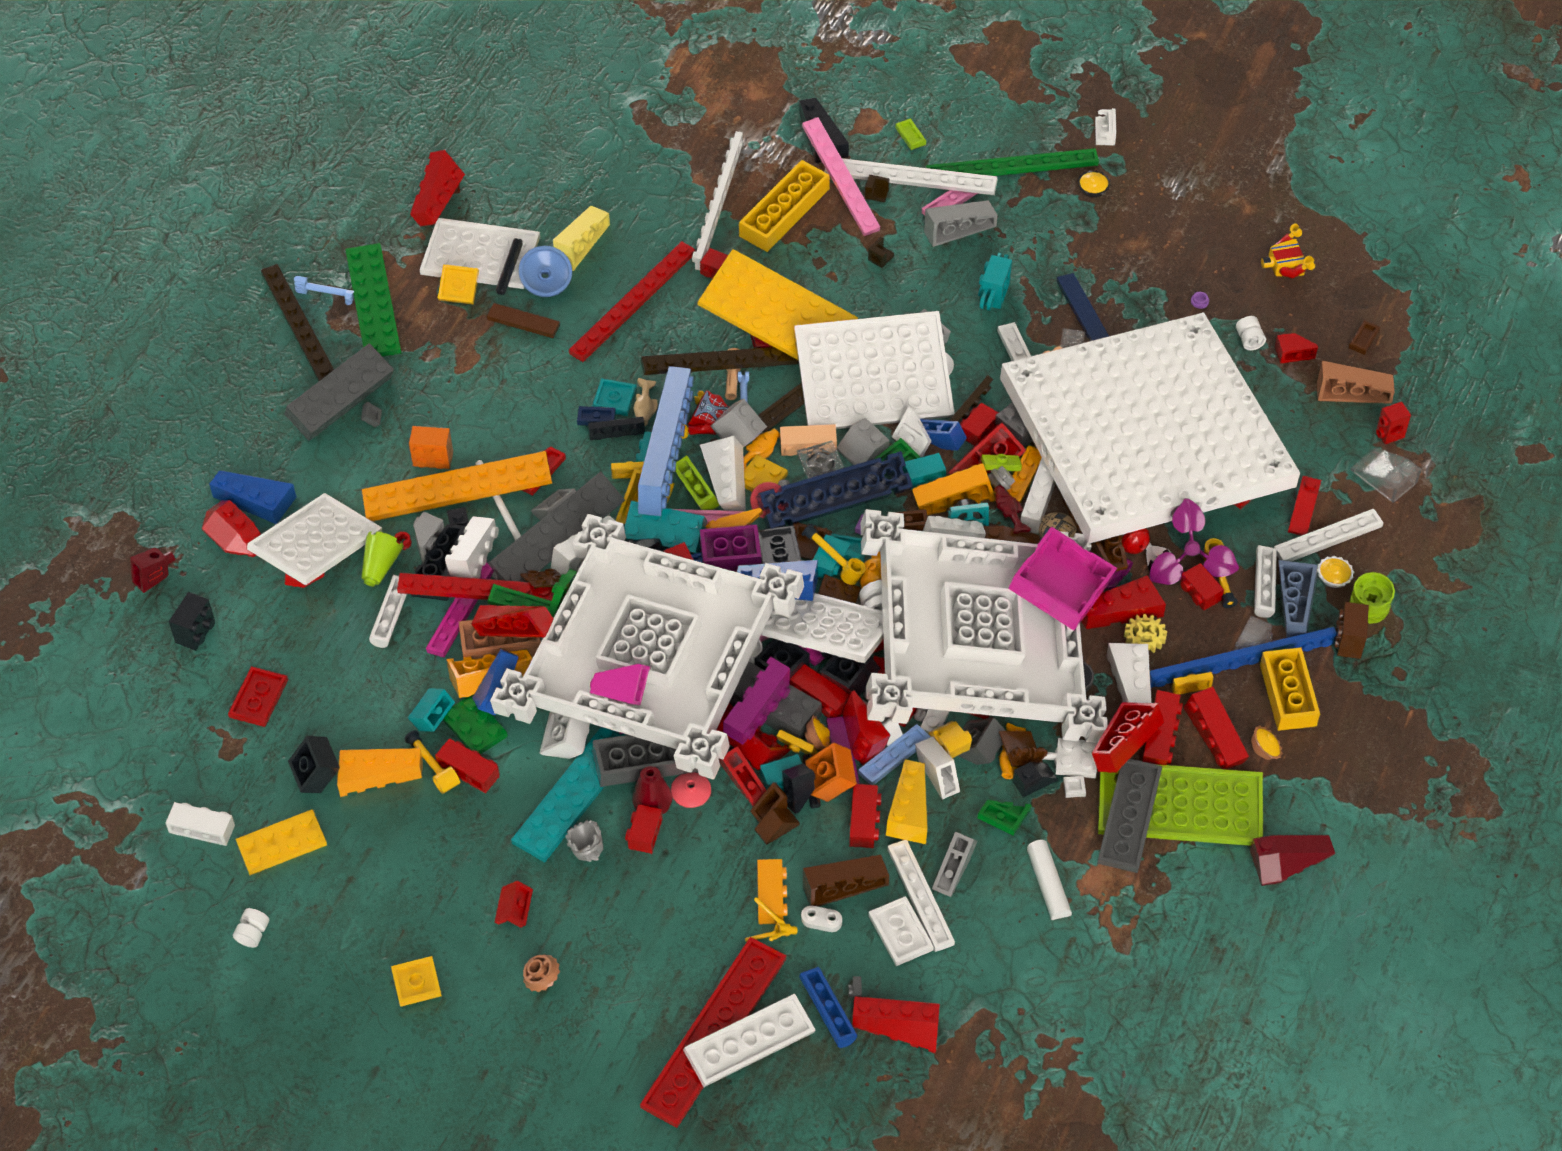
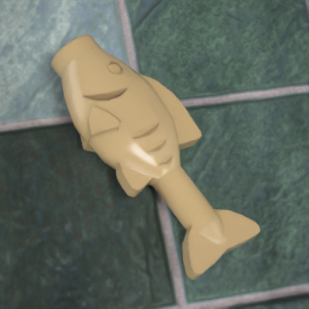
M638 378L637 382L642 387V395L636 394L634 412L636 417L644 418V426H646L650 418L656 413L658 407L657 400L649 397V389L655 386L656 381Z

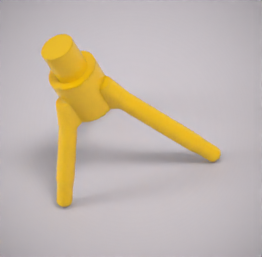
M757 897L754 898V901L777 923L774 931L751 936L752 938L758 940L770 937L769 941H773L781 936L797 934L798 929L796 926L786 924Z

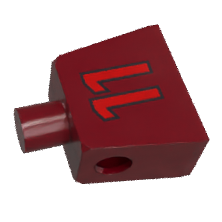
M152 548L130 557L132 582L145 593L167 578L169 575L168 565L175 561L173 553L169 551L163 554L158 548Z

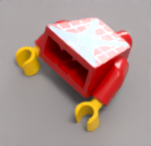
M707 390L705 393L698 391V397L694 396L697 407L688 423L689 427L687 428L685 425L684 437L681 436L682 439L687 438L689 434H717L711 425L729 408L720 395L712 394Z

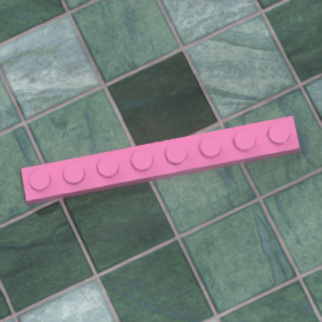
M817 117L803 122L802 127L863 236L880 231V225L820 119Z

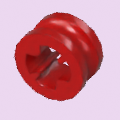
M399 532L394 536L397 538L396 542L400 544L402 539H405L402 550L411 547L412 540L407 532Z

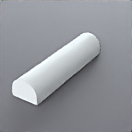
M1258 545L1256 548L1254 613L1258 617L1267 618L1275 613L1277 549Z
M393 575L369 638L374 646L380 648L388 646L407 594H400L397 591L399 576Z
M1036 840L1030 843L1027 847V852L1051 920L1071 916L1072 912L1047 841Z

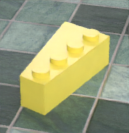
M590 206L553 239V246L561 250L570 260L572 271L576 269L609 227V213Z

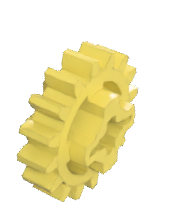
M1146 614L1143 615V618L1136 615L1135 620L1131 618L1129 624L1125 626L1124 637H1126V643L1148 644V650L1155 653L1156 648L1161 649L1162 644L1166 642L1167 631L1165 630V624L1160 625L1161 619L1155 621L1154 615H1151L1150 618H1147Z

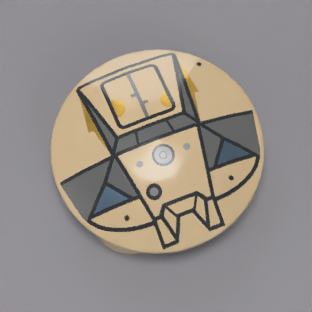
M1058 512L1045 515L1039 527V535L1042 538L1051 526L1058 531L1068 532V537H1074L1076 533V526L1072 518Z

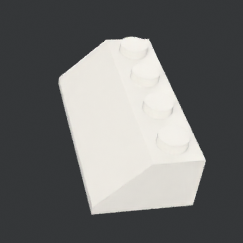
M550 711L539 753L541 755L566 759L583 754L590 723Z

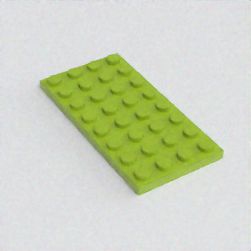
M1159 765L1162 766V771L1146 838L1251 846L1254 838L1263 837V772ZM1119 770L1116 773L1100 772L1098 834L1105 833Z

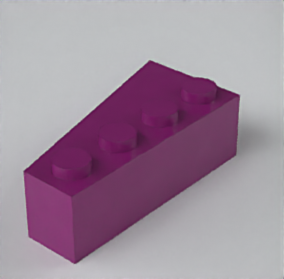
M772 657L766 662L768 664L764 672L760 670L757 674V680L753 688L749 686L742 698L743 702L738 701L723 722V733H726L741 744H744L747 739L750 740L754 736L759 725L762 726L766 722L767 716L774 712L782 698L785 699L790 693V668Z

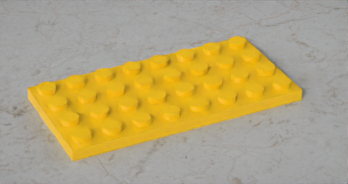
M732 249L697 304L797 360L798 353L794 326L858 319L855 315Z

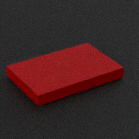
M251 666L228 712L229 718L266 727L289 680L288 676Z

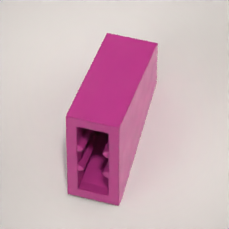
M635 664L595 673L590 682V693L630 704L641 705L650 666Z

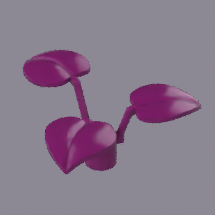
M1188 498L1183 500L1175 510L1172 518L1173 525L1179 532L1186 533L1189 531L1190 540L1185 543V551L1178 559L1171 552L1160 554L1152 564L1150 580L1166 585L1178 582L1183 573V567L1178 562L1187 554L1195 556L1199 553L1207 558L1203 566L1215 577L1229 576L1239 569L1233 552L1224 545L1212 547L1209 555L1200 550L1199 542L1193 539V531L1198 532L1203 529L1205 516L1201 508Z

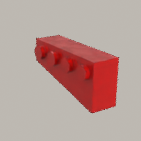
M1146 575L1101 593L1081 622L1085 629L1111 626V623H1128L1131 618L1135 620L1136 615H1139L1140 618H1143L1144 614L1147 615V618L1151 615L1162 618L1164 617L1166 603Z

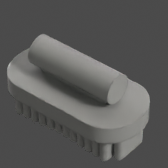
M1003 466L997 470L994 468L991 470L992 473L988 475L994 488L1002 485L1005 489L1009 490L1015 482L1010 472Z

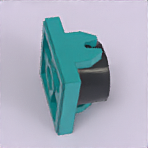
M963 499L948 510V518L978 521L983 524V527L989 526L988 503L978 504L975 500Z

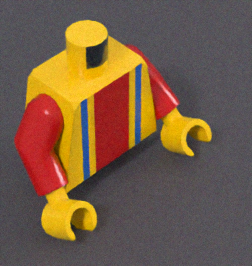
M1292 224L1290 227L1291 233H1287L1270 247L1268 257L1261 258L1262 268L1272 267L1275 276L1293 279L1297 276H1303L1306 269L1313 270L1315 268L1313 257L1307 256L1304 258L1297 239H1293L1294 236L1300 237L1302 235V230L1298 224Z

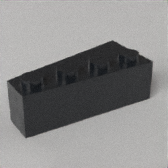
M817 98L799 100V115L802 124L818 117L841 158H848V141ZM807 136L815 163L822 162Z
M447 524L434 542L435 546L425 555L426 559L416 568L415 574L450 576L445 557L452 554L451 548L453 545H458V538L460 535H464L465 526ZM411 594L412 597L448 601L449 598Z

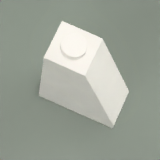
M933 737L916 743L915 748L918 761L925 763V772L942 800L959 793L960 788L952 757Z

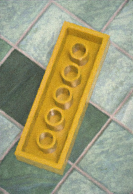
M801 160L739 222V237L768 252L830 189V175Z

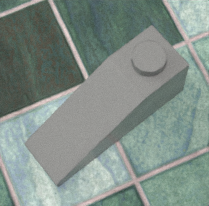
M957 832L954 833L932 887L933 890L949 897L953 895L978 842L977 840Z

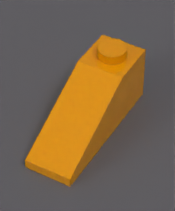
M756 508L718 518L716 521H710L705 528L750 525L763 514L761 508Z

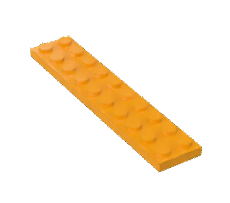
M546 451L365 488L362 489L366 518L370 521H376L552 484Z

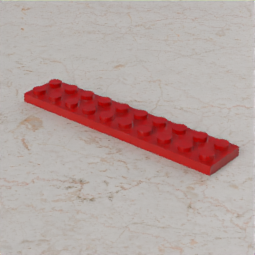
M752 937L748 939L640 1104L641 1109L678 1128L704 1088L683 1050L684 1047L750 1016L786 961L785 954Z

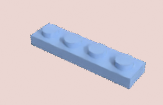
M916 724L858 770V774L870 785H875L916 752V743L926 740L931 736Z

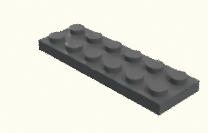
M1129 759L1120 768L1097 864L1138 873L1162 766Z

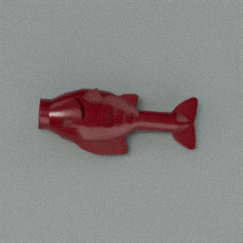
M1002 485L995 487L993 492L997 508L1003 512L1005 518L1010 517L1015 525L1013 533L1030 532L1031 528L1023 524L1017 513L1023 512L1019 501Z

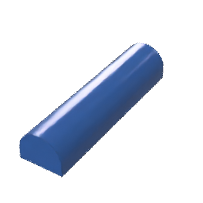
M817 967L800 973V980L837 1046L844 1048L852 1044L856 1040L857 1034L820 968Z

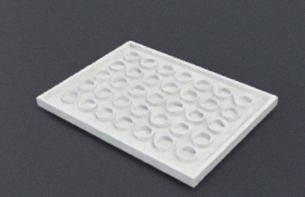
M939 311L794 326L807 426L836 424V429L851 428V426L864 418L873 425L900 423L908 407H913L920 419L947 418L955 414Z

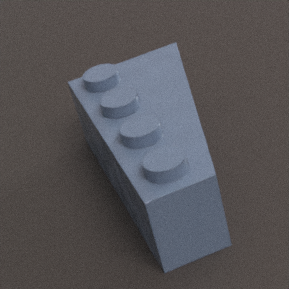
M1279 560V581L1286 638L1308 632L1317 583L1318 565Z

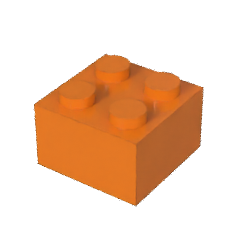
M412 426L409 447L413 466L450 469L453 455L450 428Z
M832 743L805 761L806 766L815 773V789L811 794L814 797L829 802L857 784L851 749Z

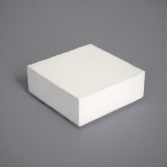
M1084 776L1063 778L1066 798L1086 797Z

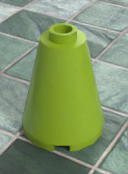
M372 531L368 532L365 542L361 578L364 580V584L371 587L381 583L404 547L402 542L400 544L396 542L397 538L376 531L375 535L371 534Z

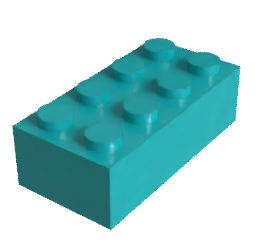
M631 501L624 527L625 540L660 539L665 550L685 542L692 555L700 553V529H706L705 526L708 520L702 515L668 508L662 510L661 516L638 514V502Z

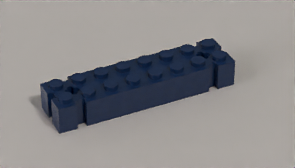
M902 452L887 455L883 462L881 458H876L781 486L778 493H775L774 489L759 493L756 498L762 511H766V516L763 518L766 529L784 527L786 522H788L789 526H792L797 522L803 523L887 498L892 493L891 491H894L895 495L909 491L913 485L909 473L904 474L903 472L906 464ZM887 473V475L889 474L891 478H885L884 475ZM780 504H781V507H782V506L785 507V509H784L783 511H781V509H780V510L778 509V506H779Z

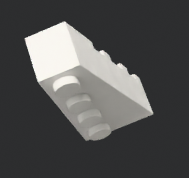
M735 436L701 444L700 447L719 505L725 511H745L742 444Z
M1109 643L1107 659L1111 664L1113 676H1115L1118 691L1123 699L1122 702L1151 703L1148 644Z

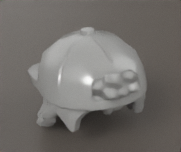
M586 820L584 823L580 822L578 825H574V828H570L565 838L568 841L567 846L571 848L574 855L583 861L599 860L598 857L603 851L604 845L597 822Z

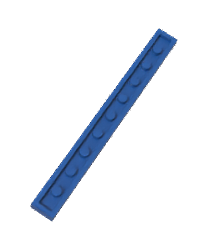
M1331 627L1151 670L1150 688L1162 687L1173 683L1174 678L1186 677L1190 674L1197 675L1208 672L1217 674L1227 669H1237L1248 664L1254 665L1261 661L1262 654L1266 651L1302 647V651L1308 652L1314 648L1328 647L1334 644L1337 633L1335 628Z

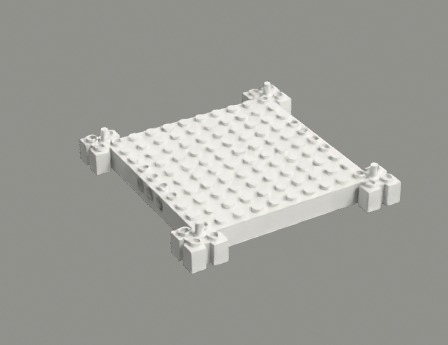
M866 509L860 523L861 535H863L861 553L877 556L878 552H880L885 658V674L871 673L866 685V698L869 700L867 704V720L883 721L885 717H890L893 723L907 724L913 711L912 707L1061 722L1063 723V740L1078 741L1083 736L1086 742L1098 743L1108 726L1107 717H1103L1106 712L1105 697L1091 695L1086 700L1080 624L1074 631L1008 589L1014 575L1026 559L1035 552L1038 544L903 529L904 513L888 512L887 516H881V511ZM1059 531L1068 537V532ZM1075 533L1074 537H1069L1079 546L1090 551L1091 543H1087L1083 534Z
M588 514L582 524L583 533L578 532L572 543L575 556L584 559L524 676H522L521 672L506 669L500 680L503 689L496 688L490 700L493 711L506 717L514 713L516 720L530 724L537 712L536 707L671 747L677 749L674 754L677 769L692 773L693 769L696 768L700 776L715 779L720 768L719 758L724 759L730 747L727 734L716 731L773 608L775 609V614L786 617L791 616L796 605L795 598L799 599L804 588L803 575L800 572L789 569L784 574L781 573L780 567L766 563L760 574V579L629 543L624 541L626 534L623 523L608 520L607 524H605L601 517ZM635 664L650 666L641 705L630 704L590 693V682L595 673Z

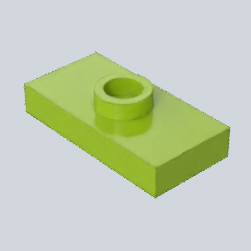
M911 118L895 124L896 130L910 150L926 145V139Z
M982 455L981 458L985 470H993L994 468L997 470L1001 466L1008 471H1021L1022 468L1019 456Z

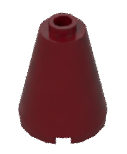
M653 766L645 767L640 773L632 795L634 808L637 810L638 804L662 809L663 815L669 810L672 803V792L659 769Z

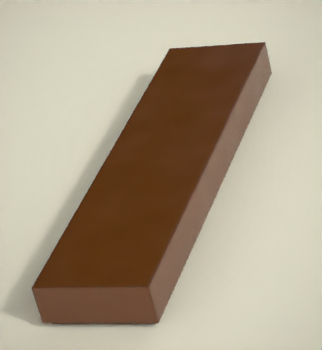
M493 303L487 314V320L554 338L560 327V321Z

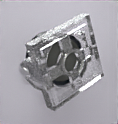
M833 441L797 450V456L807 478L845 468Z

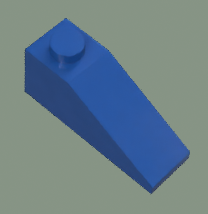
M920 419L931 439L930 444L941 449L959 450L967 438L958 421Z
M500 649L472 697L479 710L496 715L490 700L496 688L503 689L500 680L507 668L515 669L518 660L517 655Z

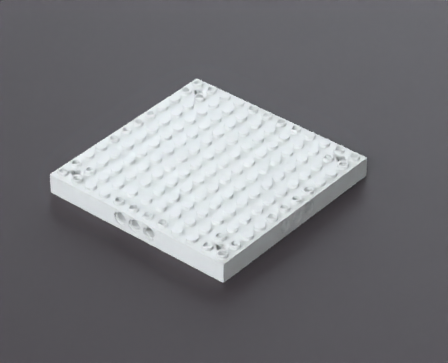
M1204 313L1002 364L1000 379L1088 544L1170 522L1175 510L1185 498L1195 502L1203 512H1207L1297 486L1300 475L1298 468Z

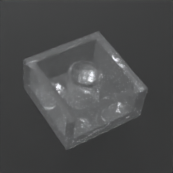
M1063 328L1060 347L1066 348L1084 343L1085 331Z

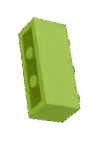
M686 455L677 461L675 472L700 509L714 510L720 506L715 495L689 457Z

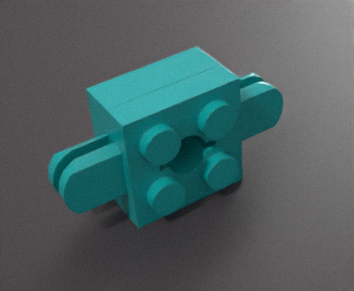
M998 252L997 256L991 255L989 262L986 261L984 266L985 274H981L979 285H981L978 296L981 297L980 309H984L985 305L988 311H991L992 307L1001 309L1011 279L1012 260L1009 259L1008 254H1005L1003 258L1002 253Z

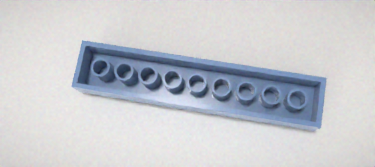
M671 366L668 368L638 484V514L661 516L662 510L667 507L666 496L669 497L670 495L669 484L673 482L672 472L676 470L675 460L679 458L678 448H681V436L684 437L685 425H687L688 414L686 413H690L691 402L693 401V391H691L690 387H693L694 377L691 376V369Z

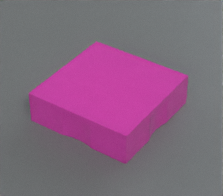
M1051 526L1038 543L1035 552L1026 559L1016 572L1008 589L1075 631L1107 587L1117 568L1096 554L1085 550L1074 540Z

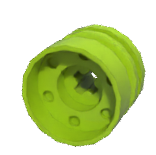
M1365 573L1356 580L1350 597V603L1369 605L1368 623H1378L1389 614L1395 593L1394 585L1388 577L1381 573Z

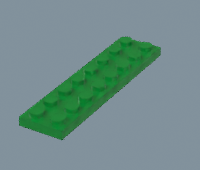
M376 243L345 249L363 348L370 343L382 357L400 354L401 348L381 244Z

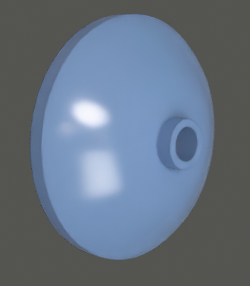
M539 246L529 250L521 259L519 278L522 285L530 293L540 297H552L560 294L568 287L572 278V266L568 257L561 250L551 246ZM547 274L548 277L543 278L542 275Z

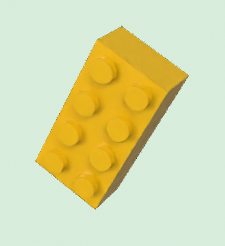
M1302 647L1263 652L1260 667L1277 730L1317 726L1320 711Z

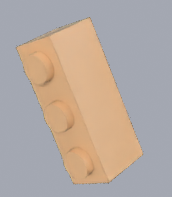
M836 424L780 427L781 456L812 455L819 452L827 454L837 453Z

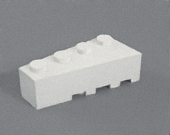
M474 516L471 518L464 529V535H460L458 538V545H453L451 548L452 554L445 557L450 577L480 578L481 569L485 566L487 555L492 551L493 541L498 537L499 533L494 519Z
M611 516L602 519L605 524H607L608 520L615 521ZM577 534L557 544L553 549L551 569L557 570L561 575L566 574L569 569L578 572L584 559L575 556L572 543Z

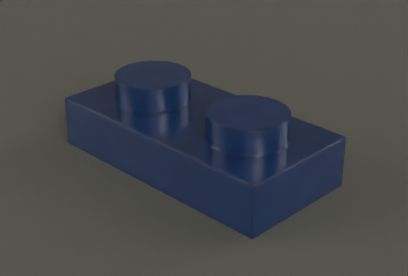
M579 406L577 425L588 426V423L615 420L616 408Z

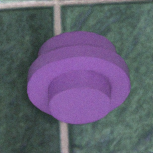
M1196 292L1191 298V304L1196 308L1202 309L1208 306L1209 298L1204 292Z

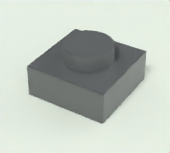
M367 402L363 405L361 420L376 428L380 425L382 410Z
M853 976V984H849V997H853V1005L855 996L862 997L861 976Z

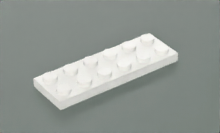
M793 994L684 1047L683 1050L703 1087H706L813 1034L815 1028L797 996Z

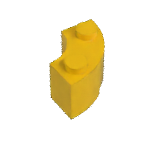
M950 721L928 733L952 758L970 750L971 735L967 730L963 731L956 721Z

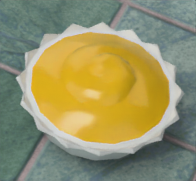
M1327 556L1325 559H1321V562L1318 564L1317 572L1319 577L1329 587L1338 588L1345 586L1354 578L1352 565L1348 563V560H1343L1342 557Z

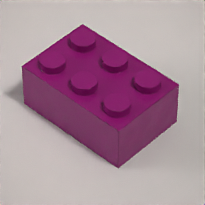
M757 525L700 529L702 563L733 572L737 571L739 565L761 564L762 556Z

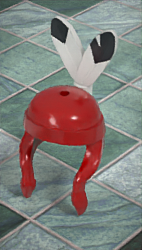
M1147 528L1126 533L1122 538V546L1126 553L1138 554L1146 549L1149 571L1156 556L1158 557L1165 552H1171L1163 547L1152 546Z

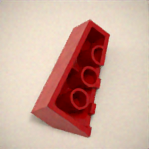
M480 605L471 624L480 636L545 638L554 618L548 609L543 606Z
M730 703L716 731L723 732V722L734 708ZM760 725L756 729L754 736L750 740L747 739L744 744L728 736L729 745H732L734 748L738 746L744 757L750 761V765L757 770H760V765L780 760L790 752L788 745L785 744L783 747L776 742L777 737L772 734L763 733L760 730L762 727Z
M855 996L852 1027L876 1035L882 1034L890 1037L891 1040L910 1043V1046L922 1047L936 1054L940 1004Z

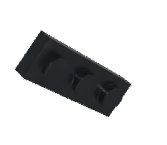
M643 417L588 423L590 440L639 435L645 432Z

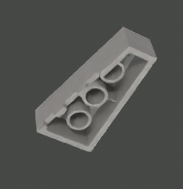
M989 200L925 209L924 233L932 247L997 226V213Z

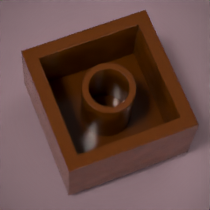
M1345 602L1344 608L1339 610L1335 627L1337 636L1334 642V648H1338L1337 656L1361 659L1367 639L1369 605Z

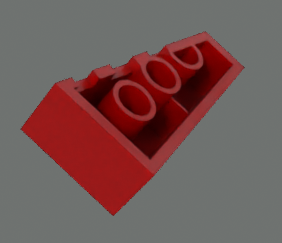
M445 150L430 152V162L425 167L424 172L426 174L424 180L419 185L420 192L416 195L410 215L420 227L436 223L465 175Z
M1212 686L1192 694L1183 708L1215 757L1217 765L1221 769L1228 770L1244 763L1249 755L1214 687Z
M1121 703L1092 751L1098 772L1116 773L1164 723L1158 703Z

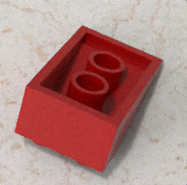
M854 690L851 692L842 714L853 756L864 766L885 749L891 735L880 721L867 720V705Z

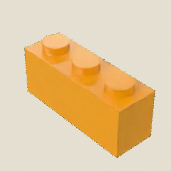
M782 859L757 860L758 899L783 920V916H787V903H783V898H787V885H783V879H787L786 867H782ZM758 905V923L776 924L777 922Z

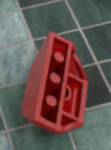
M222 500L206 511L202 531L225 553L248 555L249 557L256 556V554L247 549V545L260 536L261 533L253 521L230 500Z

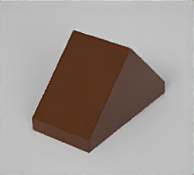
M776 782L771 784L750 810L759 823L771 808H787V796Z
M771 808L757 825L755 831L763 842L768 845L799 826L800 822L787 808Z

